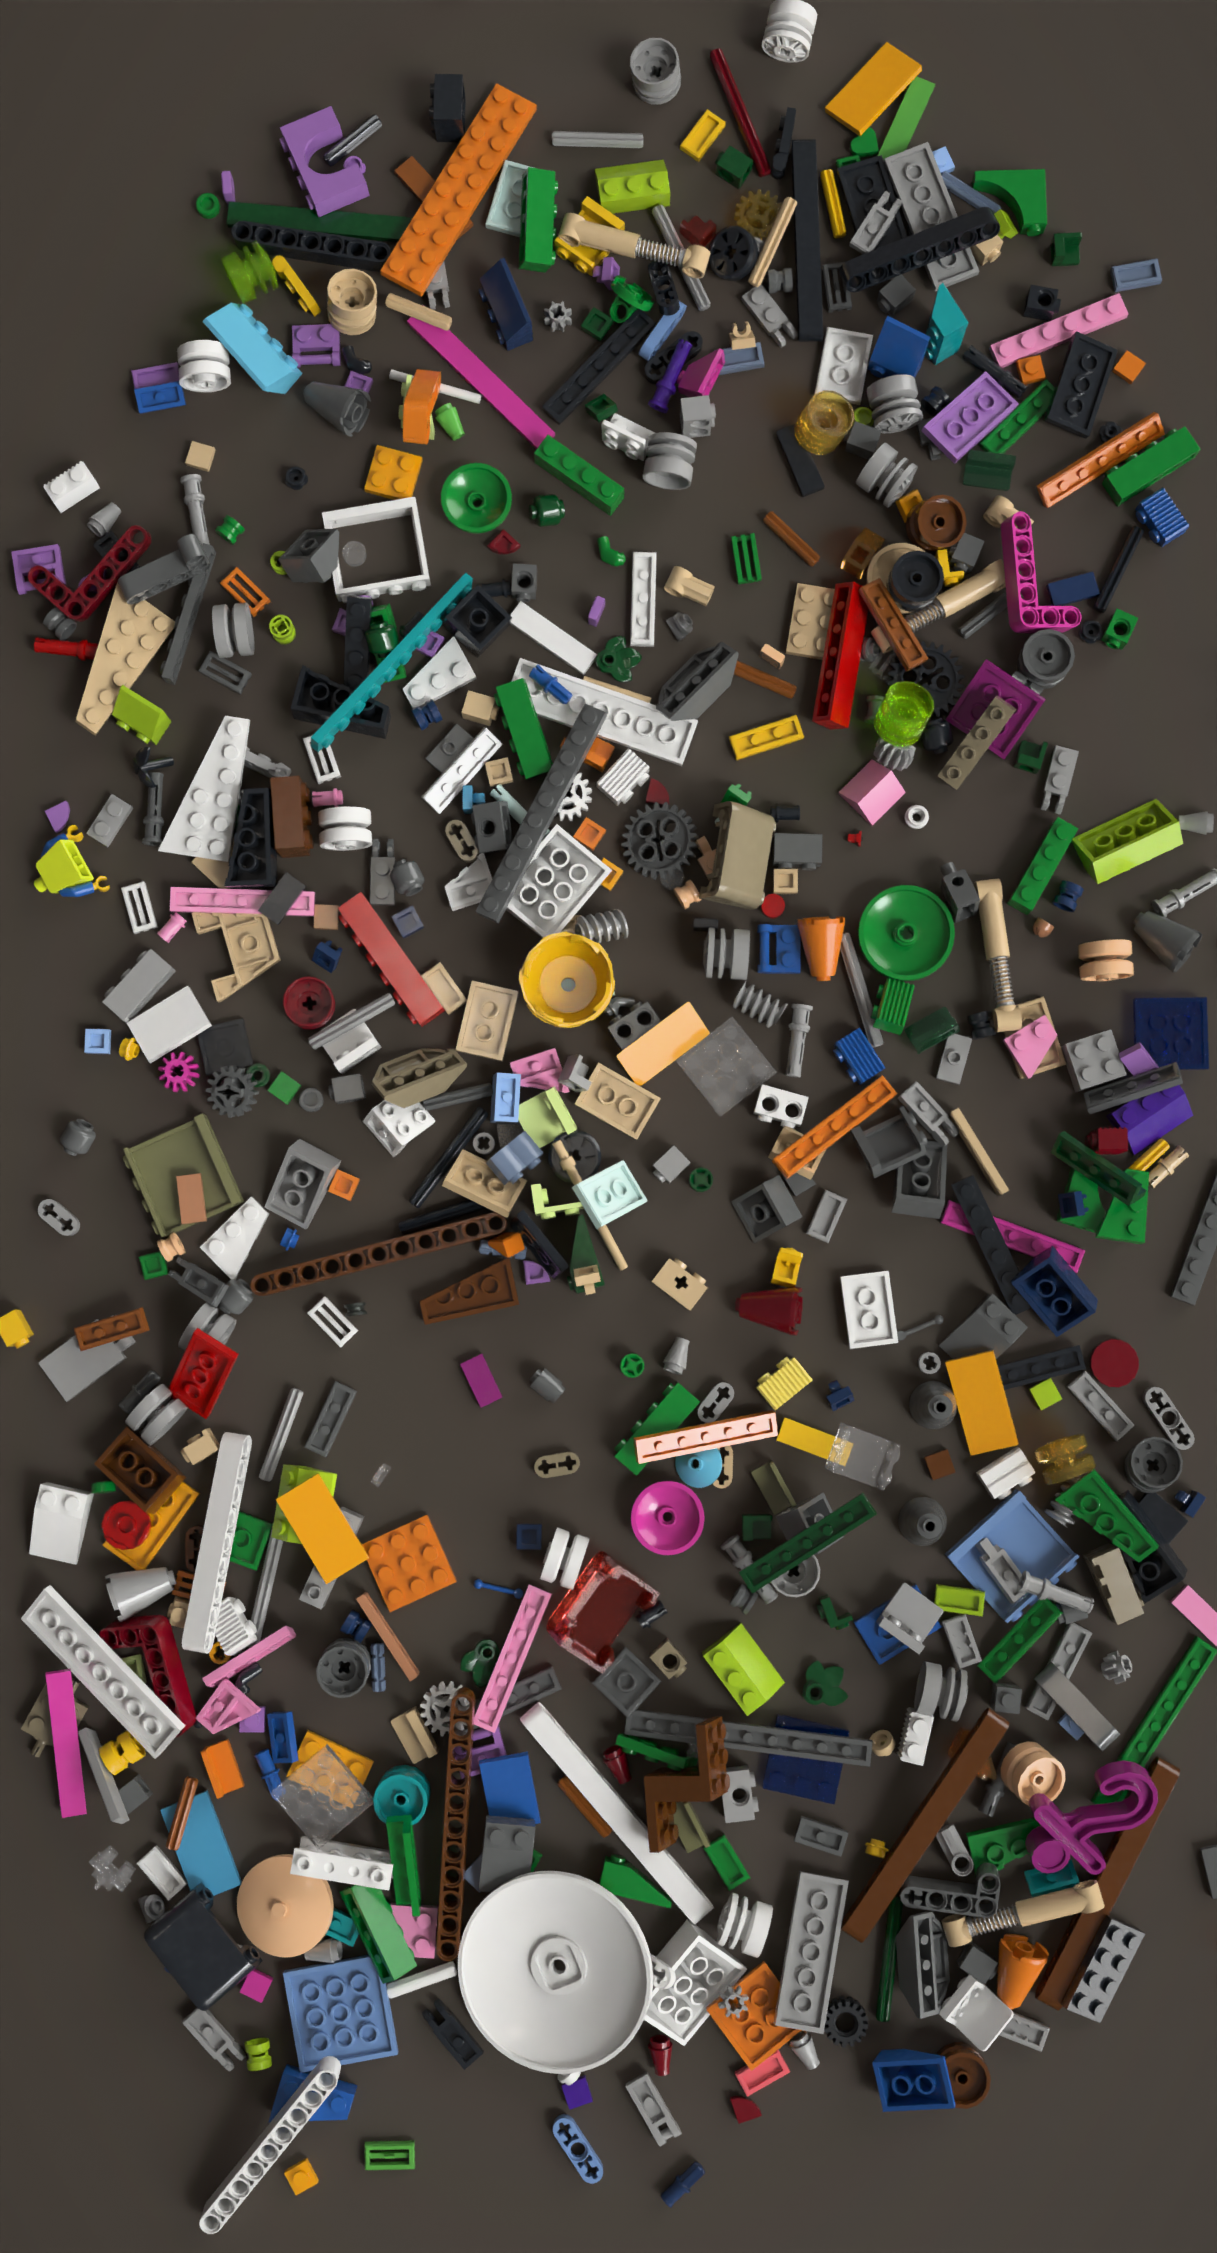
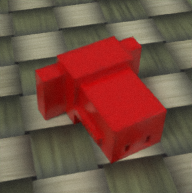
M859 831V834H848V842L857 843L858 847H861V841H863L862 831Z

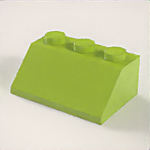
M664 160L595 169L599 204L612 214L651 209L660 204L664 207L670 206V187Z
M283 1464L278 1497L318 1473L332 1496H334L337 1474L307 1466ZM277 1503L271 1538L302 1544Z
M739 1623L702 1651L703 1657L747 1716L767 1702L785 1683L742 1623Z

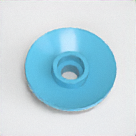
M717 1448L676 1456V1470L681 1480L687 1485L695 1488L707 1487L718 1479L722 1470V1457ZM694 1459L699 1461L698 1468L693 1466Z

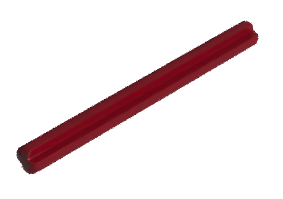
M720 48L712 50L710 52V59L758 175L760 177L768 176L771 173L770 165L724 54Z

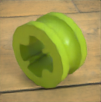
M285 551L275 552L270 559L273 570L280 575L287 574L283 566L278 567L277 560Z

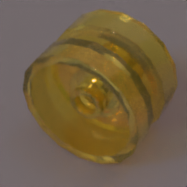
M1083 1433L1056 1439L1033 1451L1038 1464H1050L1041 1472L1045 1484L1059 1483L1082 1475L1096 1467L1092 1454H1078L1088 1446Z

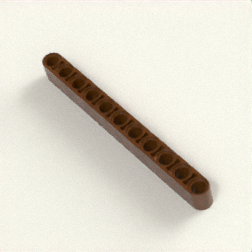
M496 1212L288 1266L254 1276L251 1280L250 1288L256 1295L268 1296L500 1235L508 1226L507 1220ZM494 1217H500L503 1221V1225L499 1230H492L490 1227V1220ZM471 1223H476L479 1226V1233L471 1237L467 1234V1226ZM448 1229H452L456 1233V1238L451 1243H447L443 1238L444 1232ZM425 1235H429L433 1240L432 1246L428 1249H423L420 1245V1240ZM405 1241L409 1245V1251L405 1255H400L397 1252V1245ZM377 1248H383L386 1252V1256L382 1261H377L374 1258V1251ZM354 1254H359L362 1257V1264L359 1267H353L350 1263V1259ZM331 1260H336L339 1264V1269L336 1273L332 1274L328 1271L327 1264ZM308 1266H312L316 1273L314 1278L310 1280L304 1276V1270ZM285 1272L290 1273L292 1276V1281L287 1286H284L280 1279L281 1275ZM262 1278L266 1279L269 1284L268 1289L264 1292L259 1291L257 1287L258 1281Z
M466 1687L460 1688L454 1693L450 1710L436 1948L437 1955L444 1961H452L457 1957L462 1935L475 1714V1694ZM465 1697L468 1699L469 1705L461 1706L458 1704L457 1699ZM464 1722L467 1724L468 1729L459 1730L456 1727V1723ZM461 1746L465 1748L467 1753L459 1755L455 1752L454 1748ZM461 1771L464 1773L465 1778L456 1779L453 1772ZM458 1795L462 1797L464 1802L457 1804L452 1801L451 1797ZM458 1820L462 1826L455 1828L451 1826L450 1821ZM455 1844L461 1850L459 1852H452L448 1846ZM455 1869L459 1875L455 1877L450 1876L447 1870ZM452 1893L455 1894L458 1899L455 1901H451L447 1899L446 1895ZM452 1918L456 1924L449 1925L444 1919ZM445 1942L452 1943L455 1948L446 1949L443 1944Z
M990 1708L984 1710L843 1918L842 1931L860 1943L867 1938L1006 1733L1010 1724L1008 1720Z
M1158 1756L1153 1759L1147 1770L1158 1791V1803L1154 1813L1145 1823L1133 1829L1116 1831L1103 1857L1106 1868L1102 1873L1096 1874L1092 1878V1880L1098 1882L1105 1907L1093 1913L1083 1914L1080 1912L1074 1914L1036 1989L1035 1999L1057 2011L1063 2007L1061 2003L1105 1916H1109L1179 1778L1180 1768Z

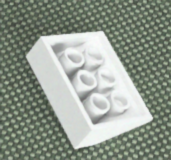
M556 824L540 843L506 910L542 938L550 934L560 933L612 870Z
M688 1919L656 1956L674 1970L676 1979L672 1987L668 1989L653 1986L651 2001L644 2018L645 2021L683 2046L709 2017L710 2014L706 2007L720 1996L719 1992L724 1993L728 1990L727 1985L732 1987L747 1970L746 1966L725 1948L717 1945V1942ZM654 1969L653 1973L660 1976L661 1981H667L665 1972H658Z

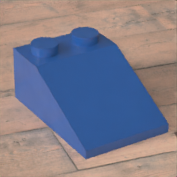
M887 316L867 369L879 378L906 374L915 378L922 366L930 336Z
M908 2049L881 2050L872 2062L883 2112L952 2109L956 2107L945 2056Z

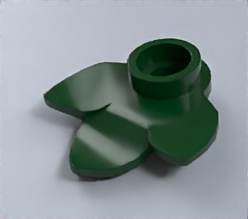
M617 636L610 639L606 643L605 650L597 655L596 665L601 672L610 673L616 681L629 682L632 681L630 669L638 665L642 656L635 649L626 648L625 637ZM605 658H609L612 663H606Z
M483 1639L476 1644L474 1650L465 1653L461 1659L460 1670L472 1671L473 1680L479 1688L488 1685L500 1656L497 1644L491 1639ZM489 1648L491 1653L487 1656L483 1655V1651Z
M818 1660L813 1662L806 1671L807 1683L802 1690L804 1699L812 1705H818L823 1702L828 1706H836L843 1703L848 1698V1694L838 1686L843 1679L844 1669L838 1666L824 1669ZM814 1687L819 1689V1693L816 1696L810 1694V1690Z

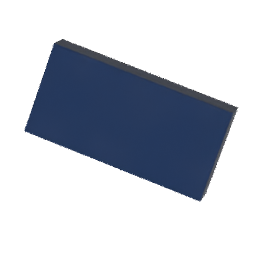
M1093 572L1049 583L1046 586L1052 606H1064L1097 597L1100 594Z

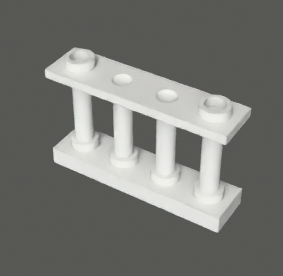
M302 1836L300 1847L294 1848L290 1874L389 1890L391 1878L393 1879V1864H391L390 1850Z

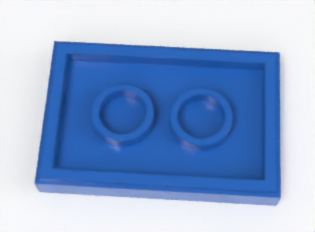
M916 1584L911 1586L916 1591L921 1593ZM890 1600L853 1621L879 1665L908 1648L907 1645L876 1623V1620ZM938 1621L928 1635L941 1628Z
M528 1751L479 1760L489 1816L535 1819V1824L541 1823Z

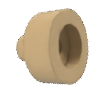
M879 1730L869 1739L873 1740L872 1751L877 1756H889L895 1748V1740L887 1730Z

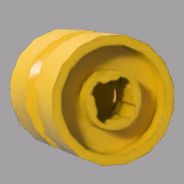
M128 1730L118 1735L116 1742L111 1740L99 1748V1754L104 1765L113 1775H117L128 1768L129 1762L133 1764L146 1756L144 1747Z

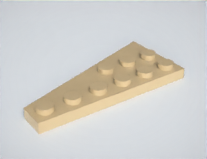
M118 582L75 721L95 736L113 713L121 686L124 685L129 689L133 686L172 633L175 621L146 600L132 605L127 604Z

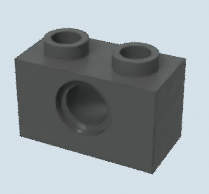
M507 801L472 805L471 818L476 826L475 845L479 849V853L508 850L513 837ZM491 821L495 827L492 834L488 831V825Z

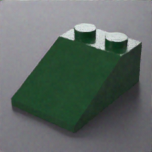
M583 1215L578 1216L570 1264L571 1275L567 1276L570 1290H576L577 1294L585 1292L584 1285L576 1286L573 1269L597 1265L601 1281L594 1283V1287L596 1289L605 1286Z

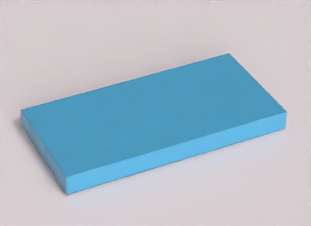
M208 1790L194 1795L179 1849L176 1850V1854L190 1891L202 1882L215 1896L241 1885L242 1881ZM178 1802L160 1810L168 1832H170Z

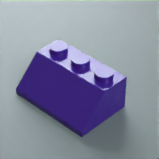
M1180 1085L1126 1102L1106 1115L1113 1127H1126L1128 1129V1149L1132 1155H1135L1192 1117L1193 1113L1185 1092Z

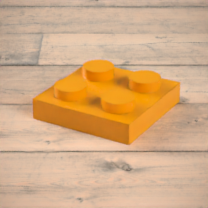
M377 445L365 484V492L393 500L412 497L422 465V457Z

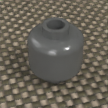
M403 859L393 865L394 869L389 876L399 894L412 896L423 889L422 885L425 882V878L416 862H407L406 859Z
M82 1119L70 1121L60 1137V1142L64 1146L63 1150L72 1156L86 1154L96 1138L93 1125Z
M231 1279L227 1282L229 1288L218 1306L228 1315L230 1313L240 1315L253 1301L250 1285L244 1280Z

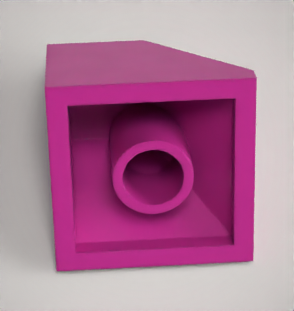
M719 348L688 365L686 371L682 370L676 382L679 384V393L687 397L709 395L725 364L724 350Z

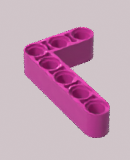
M1016 512L1001 524L1009 625L1016 633H1036L1046 629L1064 633L1080 624L1081 613L1074 606H1038L1031 520L1025 512Z

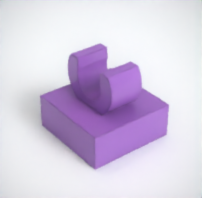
M613 257L603 258V266H595L593 268V277H597L598 283H604L609 290H612L610 284L615 276H619L620 267Z

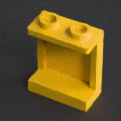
M587 196L584 199L582 210L578 215L582 216L586 221L625 230L624 221ZM556 237L554 240L555 252L561 259H568L574 263L578 271L588 273L593 276V268L600 266L603 263V258L607 257L610 253L583 245L572 247L559 237Z

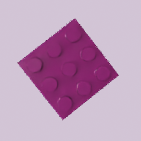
M986 659L946 718V721L968 735L984 711L998 695L1017 709L988 748L1002 759H1005L1046 699Z

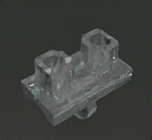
M110 1845L101 1853L98 1852L89 1861L96 1869L92 1873V1876L98 1881L94 1888L98 1890L103 1885L110 1891L115 1886L122 1892L131 1882L130 1878L136 1868L127 1861L119 1869L113 1865V1860L119 1854Z

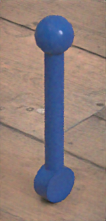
M480 1579L475 1580L473 1584L476 1589L486 1588L514 1595L517 1599L523 1596V1590L520 1588L512 1590L483 1583Z

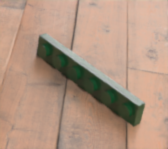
M862 1492L739 1571V1574L750 1591L754 1593L874 1517L877 1512Z

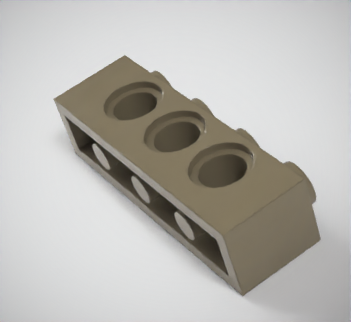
M997 695L938 774V777L957 790L1017 709Z

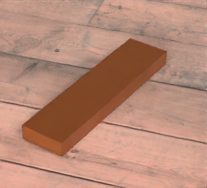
M413 156L394 170L395 175L422 203L434 185L435 180ZM470 219L458 239L473 227V222Z
M881 578L860 587L858 592L906 672L926 662L929 658Z

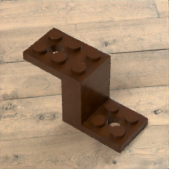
M722 1716L711 1717L696 1725L699 1767H688L681 1769V1771L661 1767L644 1776L650 1853H659L677 1842L679 1830L678 1826L674 1824V1814L677 1809L676 1802H711L728 1792L730 1777L726 1773L728 1752L724 1748L726 1727L722 1722Z

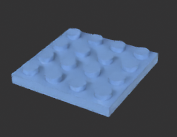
M369 1955L342 1959L335 1963L326 1962L284 1970L283 1977L300 2073L312 2071L319 2061L327 2056H333L340 2061L341 2065L398 2055L399 2051L392 2011L387 1994V1983H382Z

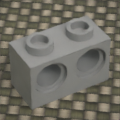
M709 395L681 398L680 424L682 435L689 438L710 436L711 427H715L714 418H716L714 403L710 404Z

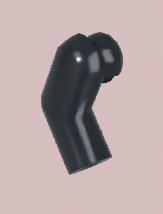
M257 1662L242 1671L234 1683L235 1687L245 1695L250 1692L247 1683L263 1672Z

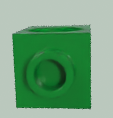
M1117 608L1111 616L1101 641L1106 642L1105 644L1112 649L1123 650L1128 643L1138 617ZM1113 628H1121L1124 635H1117Z

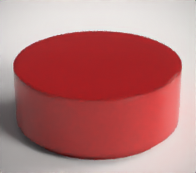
M777 894L765 896L764 902L761 905L762 913L771 919L780 917L785 909L783 898Z

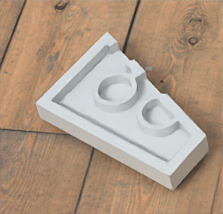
M454 636L403 688V692L412 708L422 707L430 699L436 701L477 679Z
M251 1196L200 1248L230 1279L236 1280L269 1213Z

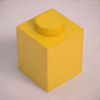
M13 1310L0 1317V1335L7 1347L15 1346L17 1349L30 1342L28 1338L33 1336L34 1333L21 1310Z

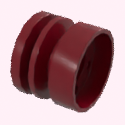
M305 976L296 979L287 987L284 993L283 1006L286 1015L296 1026L302 1029L316 1030L322 1028L331 1021L335 1013L336 1002L331 989L324 981L316 977ZM308 999H312L314 1003H317L311 1011L304 1007V1004L308 1003Z

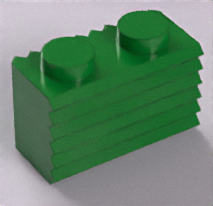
M889 977L884 985H879L876 998L880 999L878 1005H874L871 1013V1019H874V1028L901 1035L915 987L913 984Z

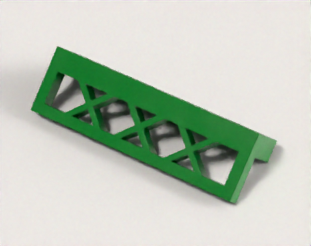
M412 1815L387 1816L386 1826L391 1864H393L392 1874L396 1905L411 1904L412 1916H420L421 1889Z

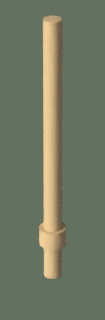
M561 1140L554 1142L552 1145L561 1160L559 1163L563 1171H567L574 1186L582 1182L574 1166L576 1163L572 1155H568ZM604 1225L598 1228L619 1270L626 1269L628 1265L608 1227Z

